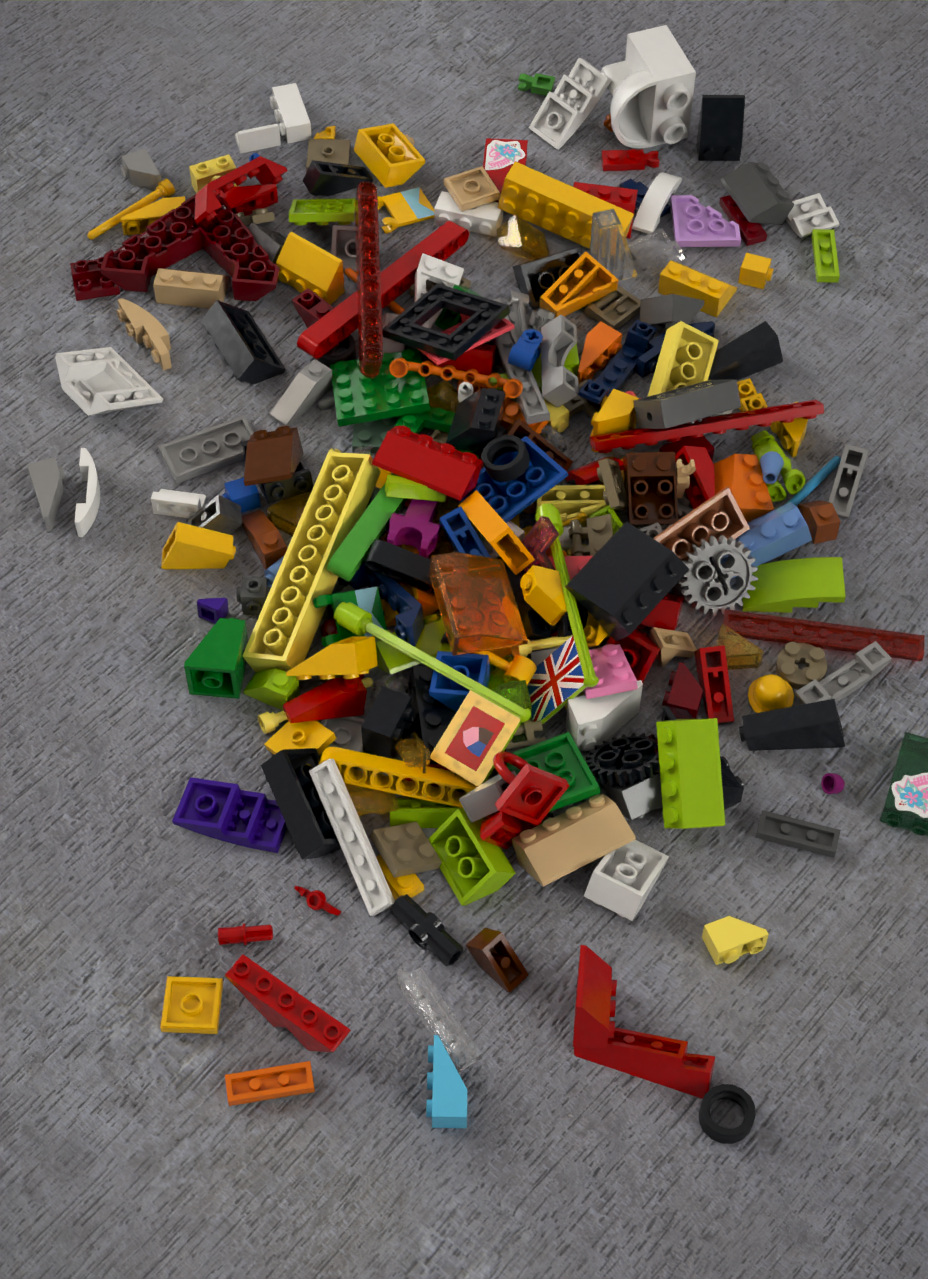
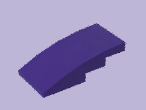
M192 777L188 781L172 820L174 825L208 837L278 853L287 830L285 820L276 801L267 799L264 793L241 790L238 784Z

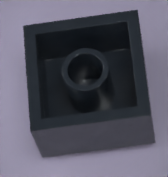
M386 687L381 688L361 726L363 753L391 759L401 755L404 748L403 741L406 736L412 734L415 722L412 721L414 708H412L411 696Z

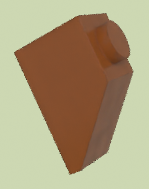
M818 500L798 504V509L808 525L813 544L836 540L841 521L832 503Z

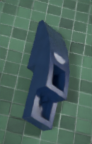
M714 322L688 324L714 338ZM666 332L648 341L647 352L638 358L636 373L640 377L644 378L648 374L655 372Z

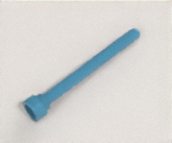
M839 456L833 457L787 503L792 502L795 506L800 504L839 466L841 458Z

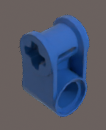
M534 329L525 330L517 343L513 345L509 353L508 364L531 371L540 355L539 345L543 339L542 334Z

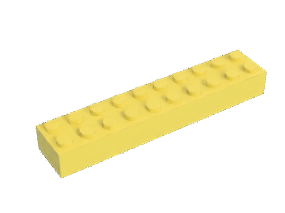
M328 452L242 655L255 672L278 668L287 672L305 660L326 609V606L315 608L313 599L320 595L332 594L338 576L328 571L327 566L336 550L365 512L381 473L377 466L372 465L373 458L370 454Z

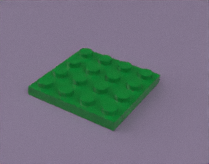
M406 349L394 353H384L382 355L361 357L355 360L339 361L336 364H330L338 426L429 411L430 404L425 377L421 376L419 372L408 371L405 376L397 378L389 370L391 362L397 358H404L408 362L422 363L420 351L418 349Z

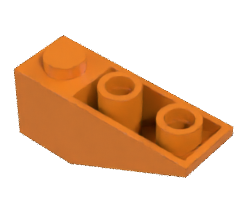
M601 321L587 333L578 369V384L586 379L591 380L594 374L599 369H603L608 361L622 348V333Z

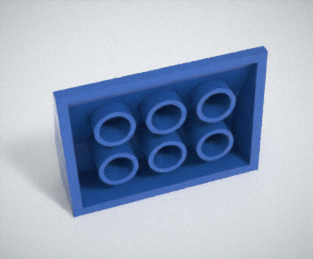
M525 436L521 440L524 442L529 453L530 463L523 475L508 482H499L493 480L487 474L484 467L480 471L476 487L461 501L455 498L454 500L458 506L477 490L507 523L568 476V472ZM503 453L496 458L493 464H508L517 457L518 453Z

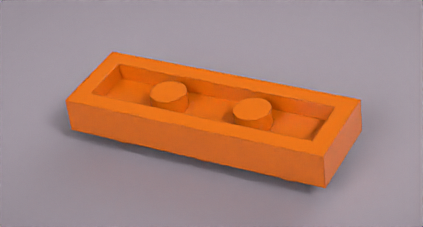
M310 1061L225 1075L229 1106L315 1092Z

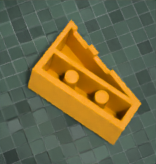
M585 251L540 297L539 307L555 313L554 319L560 315L565 317L616 291L619 279Z

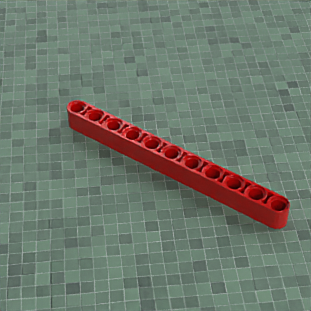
M447 221L302 332L297 340V347L315 359L322 357L415 283V274L422 253L445 261L466 244L469 238V231L453 221Z

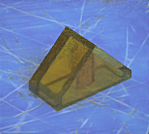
M722 624L719 630L718 646L725 645L728 670L758 668L761 665L764 651Z

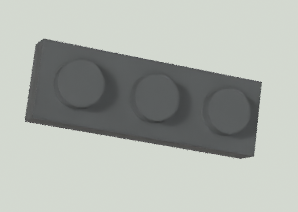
M762 810L755 838L834 858L841 830Z

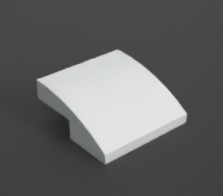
M820 193L792 201L794 206L785 219L800 238L811 235L812 229H832L840 225L831 206L826 207Z

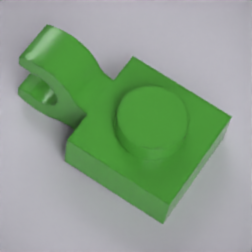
M535 73L534 77L520 74L518 90L527 91L531 89V93L547 96L549 91L552 92L555 77Z

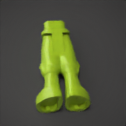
M767 430L751 437V447L754 455H757L759 464L761 457L767 452L774 451L780 454L784 461L780 474L782 475L785 487L792 495L799 492L806 482L805 476L800 470L792 469L791 460L786 457L779 444L775 441V438L769 435ZM778 478L773 484L766 483L772 502H779L787 497Z

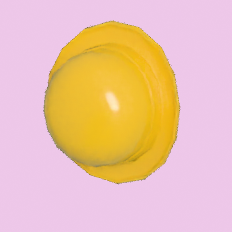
M768 674L759 677L752 682L748 689L749 704L756 713L792 707L793 689L787 681L778 675Z

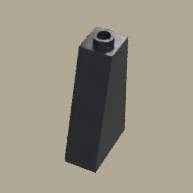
M764 321L718 349L714 356L708 380H740L783 362L778 335Z
M835 699L742 716L743 726L739 727L741 741H746L749 751L845 747L842 725Z

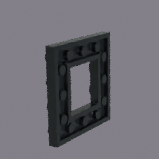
M436 284L382 329V334L384 338L455 361L510 313L509 305ZM442 308L470 316L450 335L422 326Z

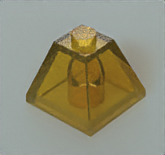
M517 215L512 216L497 229L498 243L502 249L531 261L549 255L545 234Z

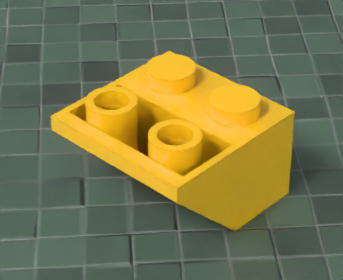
M613 389L609 396L604 397L599 413L595 412L592 417L591 425L593 430L590 436L636 429L637 419L633 401L639 398Z

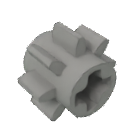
M539 308L538 313L532 312L529 323L534 325V330L541 333V327L552 321L555 313Z

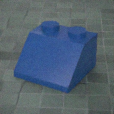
M437 652V660L488 688L491 674L489 655ZM434 670L429 695L457 712L470 690Z

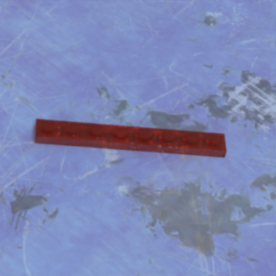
M726 609L724 611L722 635L785 644L789 642L806 643L823 649L853 653L861 651L876 641L891 658L922 661L924 657L925 635Z

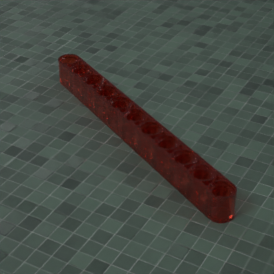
M362 182L358 185L355 199L359 369L365 377L374 378L380 373L383 359L377 187L371 182Z

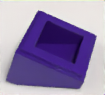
M198 599V617L216 624L220 618H225L229 613L228 599Z

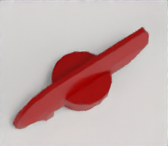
M294 887L302 897L307 898V905L313 910L324 909L336 916L341 914L340 910L327 902L326 896L322 891L314 890L311 892L304 887Z

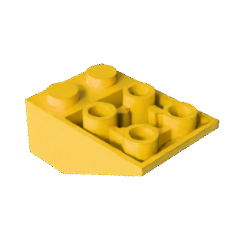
M351 636L330 644L287 671L286 676H296V680L311 679L312 676L319 675L320 679L325 680L333 679L335 675H343V679L358 678L359 675L368 674L369 669L378 666L375 636Z

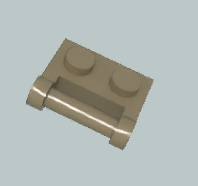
M618 285L616 291L604 296L595 304L588 305L584 311L590 319L594 318L598 322L601 321L617 330L640 313L641 301ZM616 299V301H615L614 303H612L611 305H609V306H608L607 308H605L603 311L601 310V309H603L604 307H606L608 304H610L612 301H614V300Z

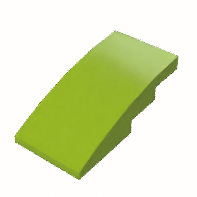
M842 557L790 559L757 566L758 570L752 574L758 580L751 581L750 583L755 587V590H747L750 599L742 597V611L792 613L793 607L818 608L819 602L844 603L846 595Z

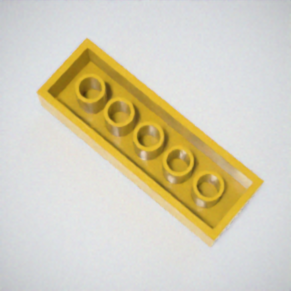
M516 161L505 177L498 208L613 260H616L625 243L634 216L629 211Z

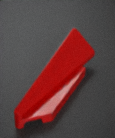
M616 1027L614 1039L608 1038L607 1050L574 1047V1055L576 1057L701 1099L710 1090L715 1064V1056L687 1053V1041Z

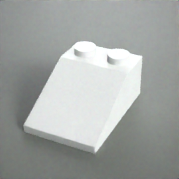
M641 680L637 681V690L586 699V696L583 695L568 700L565 728L567 732H570L580 751L593 750L595 745L603 744L602 741H606L639 712L643 688Z
M634 840L603 857L592 873L584 897L592 900L595 904L612 910L621 917L633 921L669 856Z

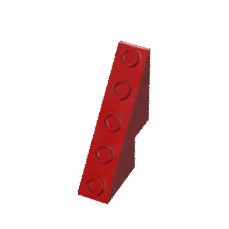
M244 954L239 957L224 975L273 1027H286L308 1051L334 1052L351 1031Z

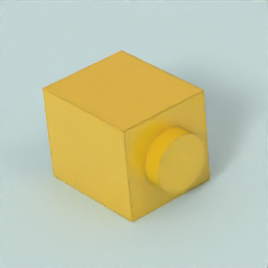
M746 253L740 268L738 283L764 289L766 281H771L774 271L773 268H770L772 259Z

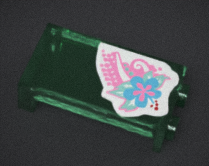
M905 732L880 821L891 827H900L922 836H928V738Z

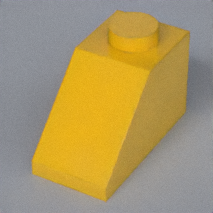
M532 565L520 581L524 600L546 622L554 626L567 612L559 571Z

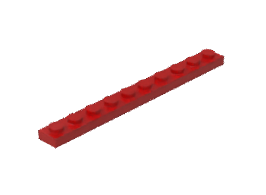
M815 399L702 418L701 422L694 420V424L687 422L666 429L639 428L590 436V446L595 451H598V453H608L613 448L632 449L635 448V445L643 443L644 445L651 446L658 444V441L667 440L668 442L679 441L681 437L685 436L699 438L703 437L704 433L723 434L728 429L747 430L752 425L766 427L770 426L771 422L776 421L790 423L794 421V418L800 417L803 419H814L817 415L824 414V404Z

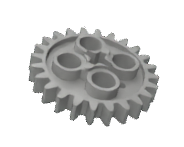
M713 535L710 536V543L701 539L700 548L693 544L692 547L695 552L693 554L686 552L685 554L689 560L682 561L689 570L683 576L684 578L678 582L681 586H685L680 590L683 595H687L685 600L689 604L692 603V607L696 610L700 608V611L704 614L709 610L713 616L716 615L717 610L725 615L727 607L734 612V604L736 603L743 606L742 597L750 599L747 590H755V587L750 584L751 581L758 580L752 574L758 568L755 565H751L756 560L753 556H748L751 551L747 547L743 548L744 544L738 541L736 543L733 537H729L727 540L723 535H720L718 541ZM728 554V560L721 564V558ZM711 556H712V560H713V563H714V567H715L717 570L720 571V572L718 573V575H717V572L715 571L713 565L710 563L709 558H710ZM706 565V571L698 575L700 567ZM737 576V581L733 585H729L731 578ZM722 584L726 588V594H724ZM715 587V592L711 596H707L708 590Z

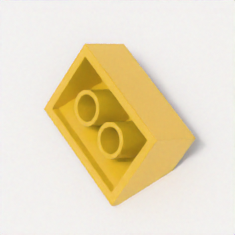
M394 123L358 129L354 151L385 188L403 185L425 164L426 160Z
M290 232L276 261V265L280 269L278 279L294 287L300 293L309 288L331 305L345 292L343 260L299 235Z
M671 260L660 273L658 293L662 295L676 294L704 300V306L700 311L716 318L737 291V287Z

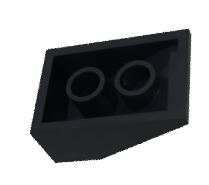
M702 95L696 143L698 161H740L745 95Z

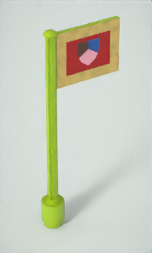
M351 602L340 603L334 612V619L337 620L340 626L358 636L368 632L470 690L429 758L477 787L486 782L494 769L493 758L495 754L505 751L520 724L530 719L531 710L520 707L373 624L372 615L366 610Z

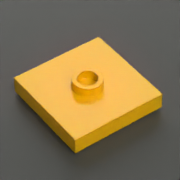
M288 721L264 745L274 755L280 750L316 748L320 755L337 738L334 732L318 721L290 723Z
M167 976L160 1026L161 1032L218 1034L223 978Z

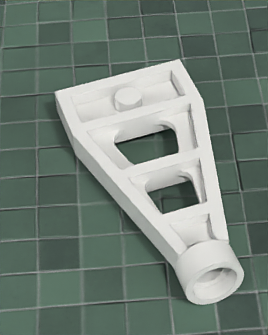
M422 253L415 274V302L428 292L426 291V280L453 288L454 284H460L464 268ZM444 308L422 326L431 329Z

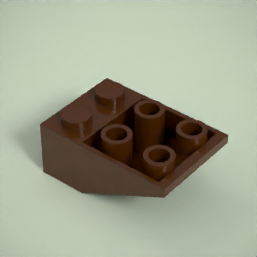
M675 452L626 453L623 458V470L629 523L631 525H652L657 522L659 525L676 523L678 521Z

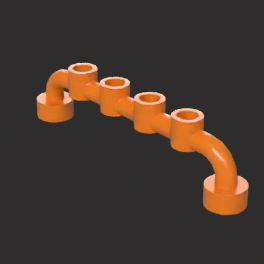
M404 358L393 360L389 366L390 373L397 378L405 376L408 371L419 372L424 377L431 374L441 376L446 381L453 378L464 380V382H469L470 384H486L487 387L494 389L502 387L505 395L509 398H517L523 391V384L520 380L516 378H501L498 373H491L488 376L479 374L475 369L461 371L456 370L453 365L438 367L434 366L431 361L416 363L408 362ZM423 365L429 367V372L423 370ZM446 369L452 372L451 376L446 375ZM468 373L474 375V380L468 378ZM490 378H496L497 384H492Z

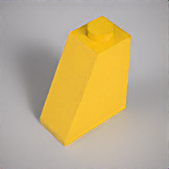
M177 522L162 549L161 569H224L229 560L234 559L236 553V546H233V535Z

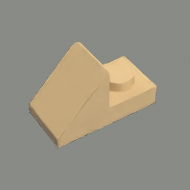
M655 627L651 629V639L660 648L656 657L661 667H664L674 656L687 658L695 656L694 651L697 649L688 633Z

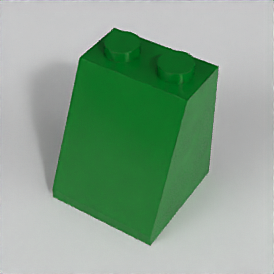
M220 618L184 663L189 694L240 699L247 664L246 660L242 657L248 644L245 620Z

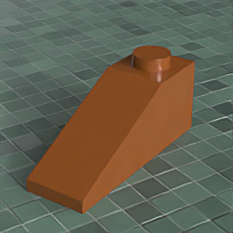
M261 509L242 516V527L266 570L282 556H285L287 546L278 529Z

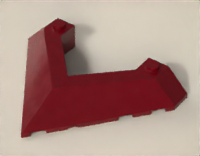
M194 195L181 203V206L172 209L148 225L146 231L137 236L135 234L122 242V247L116 251L110 250L104 255L100 272L125 291L148 292L151 277L157 274L158 268L166 269L193 253L204 249L232 277L234 300L256 302L276 288L280 269L275 263H272L267 252L260 244H257L252 233L236 213L232 212L231 207L223 197H216L222 205L216 211L217 216L209 222L203 220L197 224L194 220Z

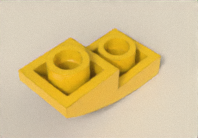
M750 378L737 382L741 403L739 410L741 412L768 407L762 393L757 394Z

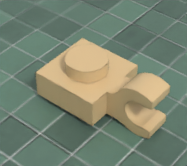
M681 459L676 461L677 498H683L685 489L689 488V475L693 474L696 470L694 459H691L688 465L682 464Z

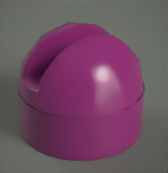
M827 773L822 778L821 786L826 794H837L844 789L845 782L839 774Z

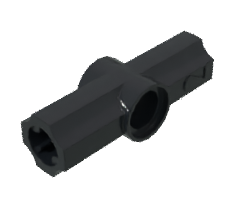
M407 894L401 895L395 900L390 908V913L408 929L412 940L419 947H426L446 967L453 965L463 953V947L445 931L440 919L432 912L426 913Z

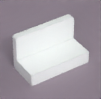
M278 124L243 130L235 134L240 153L281 145Z
M160 489L159 492L153 491L151 496L154 514L190 518L204 507L206 502V495L166 489Z

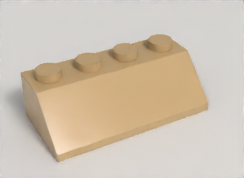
M602 793L592 796L588 801L578 806L570 807L566 812L554 818L546 819L542 824L532 829L524 830L520 835L511 840L519 866L544 887L636 840L616 803Z

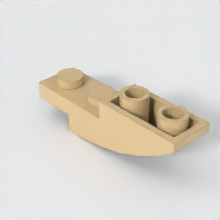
M123 298L118 299L119 309L116 310L121 323L125 322V328L129 337L133 336L137 344L144 342L145 347L151 349L154 362L159 363L163 371L172 368L169 350H171L169 334L162 324L142 307Z

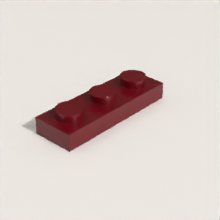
M731 195L720 198L719 205L729 220L739 225L740 237L746 246L766 241L767 233L761 224L749 222Z

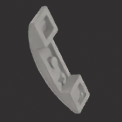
M875 641L857 652L854 660L819 682L816 679L797 690L795 695L803 704L835 699V702H838L876 676L892 661V658Z

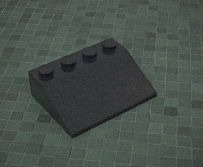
M626 522L565 587L617 642L629 636L688 572L689 568L672 550Z

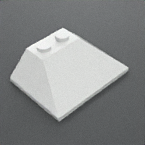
M112 347L56 353L55 359L62 390L88 416L157 404L163 401V398Z

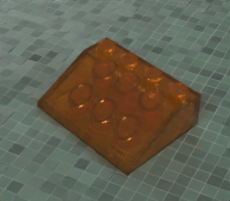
M459 552L431 556L429 575L453 656L528 644L503 560Z

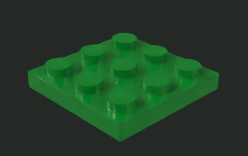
M570 732L512 752L532 766L564 778L568 782V789L549 812L600 794V787ZM507 763V768L510 771L515 770L518 775L521 770Z

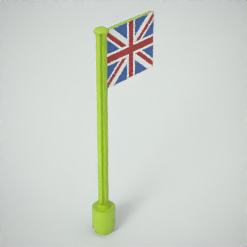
M549 503L538 507L535 518L541 538L549 541L555 568L560 574L573 636L537 666L536 672L525 689L533 722L541 720L542 725L562 709L569 699L575 698L585 688L594 687L599 682L594 672L575 597L565 587L570 581L559 540V537L564 532L559 510Z

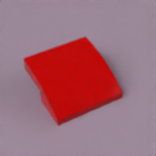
M611 456L603 457L568 471L565 481L568 482L574 479L576 485L589 484L599 480L597 468H599L598 461L606 458L619 462L620 470H623V461Z

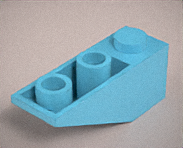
M434 1035V1045H428V1063H433V1072H427V1090L433 1091L432 1100L427 1099L426 1117H432V1128H467V1088L438 1035Z

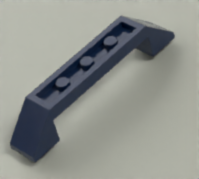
M636 320L627 331L623 347L595 381L588 379L578 395L583 400L601 408L604 397L609 396L613 389L620 390L637 368L638 358L647 352L648 341L653 339L657 328Z
M364 562L349 582L338 576V581L341 585H350L355 590L364 586L369 588L378 586L380 598L388 602L390 607L399 613L395 616L397 625L395 627L396 636L412 646H416L425 626L422 604L394 579L368 569Z

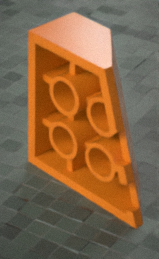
M733 454L714 463L715 495L724 488L729 487L747 523L774 510L767 485L763 480L757 455Z

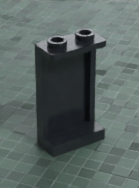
M248 440L241 442L245 461ZM299 462L291 479L258 484L268 504L312 491L313 481L310 470L305 469L302 463Z

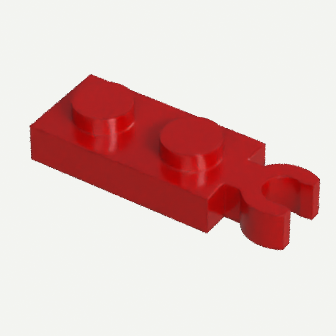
M643 149L602 150L601 153L603 171L645 170V166L651 168L659 167L658 151L644 153Z

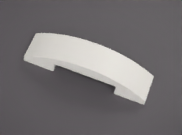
M661 172L654 179L639 207L632 229L650 235L654 233L660 222V215L670 196L675 194L682 181L681 177Z
M81 448L80 472L82 480L88 482L86 503H76L75 526L78 537H84L95 521L100 505V485L95 464L88 450Z

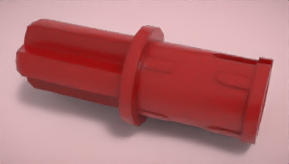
M244 923L242 926L218 928L219 945L244 943L245 946L247 942L273 939L272 925L246 927V923Z

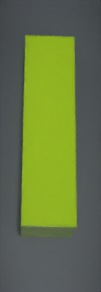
M387 475L384 488L386 497L445 502V494L400 476Z

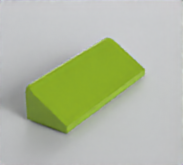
M391 798L390 827L417 822L421 828H439L458 808H464L417 798Z

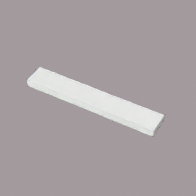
M329 758L309 770V773L369 915L375 916L391 907L395 900L334 759Z

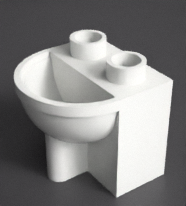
M667 25L627 34L625 61L606 65L601 70L602 73L612 79L608 89L613 96L610 114L614 134L623 145L638 149L665 143L674 144L688 138L696 71Z

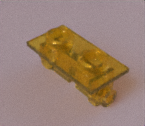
M413 733V739L400 740L396 744V751L401 755V758L408 767H419L422 773H426V765L430 763V751L426 749L424 742L421 741L418 735Z

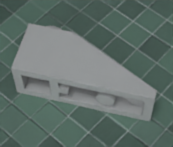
M316 359L310 362L297 374L270 412V417L283 426H290L333 389L332 370Z
M848 444L845 445L828 501L833 504L838 516L849 519L869 453L867 449Z
M55 457L27 465L47 532L53 530L64 492L62 480L66 479L63 466H57Z

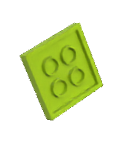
M357 198L293 199L289 211V222H294V225L298 226L307 225V222H316L317 225H328L329 222L349 225L355 221Z

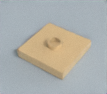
M483 166L444 178V186L461 212L500 199L501 193Z

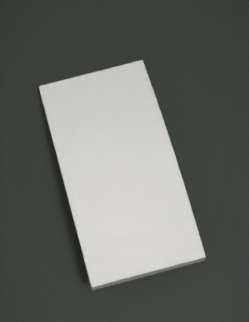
M578 58L569 76L564 74L554 93L549 91L529 129L559 150L588 117L612 79L584 59Z

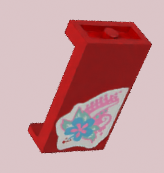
M486 138L483 168L500 193L502 192L505 177L514 162L516 161L526 166L528 140Z

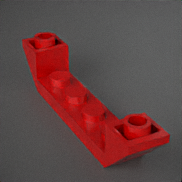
M259 156L206 184L195 194V222L197 224L203 220L209 222L217 216L216 211L222 207L216 198L221 194L220 191L226 193L234 187V184L239 186L248 179L247 177L252 179L255 176L261 185H277L283 180L282 175L288 171L287 168Z

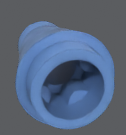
M767 452L760 459L765 483H775L784 465L783 458L777 452Z

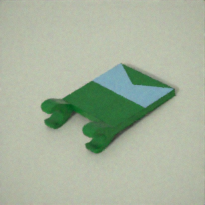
M378 586L320 595L313 599L315 608L332 605L333 612H335L340 603L351 602L371 613L373 624L387 630ZM335 620L338 634L327 635L321 641L323 647L326 648L330 644L358 635L340 626L337 620ZM367 632V633H364V634L361 635V636H373V635H371V634H369V633Z

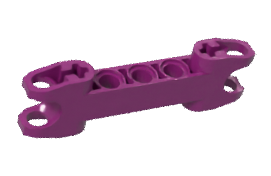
M412 499L405 515L393 513L389 521L387 542L396 546L411 545L419 551L420 556L428 558L435 550L440 535L441 525L432 523L440 502Z

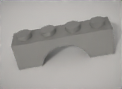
M563 315L556 317L541 327V334L543 336L541 342L542 397L556 407H560L578 396L579 393L578 377L564 367L568 353L577 343L576 325Z

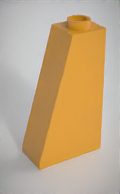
M477 490L458 505V507H462L471 523L515 575L535 560L511 528Z

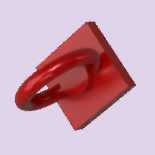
M502 751L495 754L493 758L496 771L509 784L495 803L500 812L539 825L569 787L566 779L536 768L513 753ZM504 762L517 767L521 771L515 776Z

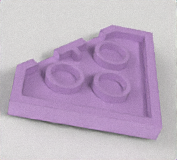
M693 195L671 196L670 204L675 247L740 246V229L737 223L734 221L728 222L723 219L721 213L710 206L705 207L698 203L699 199Z

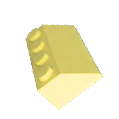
M682 321L668 328L647 397L707 381L719 340Z

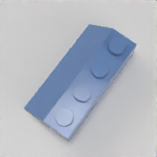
M792 502L748 522L747 524L750 529L735 539L736 543L738 541L744 544L743 548L747 547L751 551L748 556H753L756 559L751 564L756 567L812 541L806 521L798 507ZM728 554L721 558V564L728 560Z

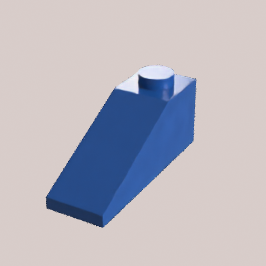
M461 506L439 518L441 529L473 577L482 579L498 570Z

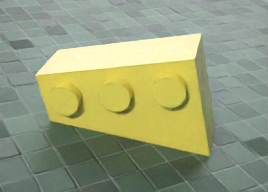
M555 485L536 500V511L539 506L549 503L559 510L562 522L575 518L582 512L589 518V515L608 506L603 497V491H606L605 486ZM587 520L580 523L582 527H587ZM536 522V527H537V542H538V541H541V540H545V539L541 538V536H540V534H539L537 522Z

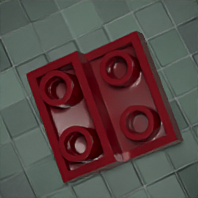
M104 257L70 263L76 301L120 294L119 286L100 272Z

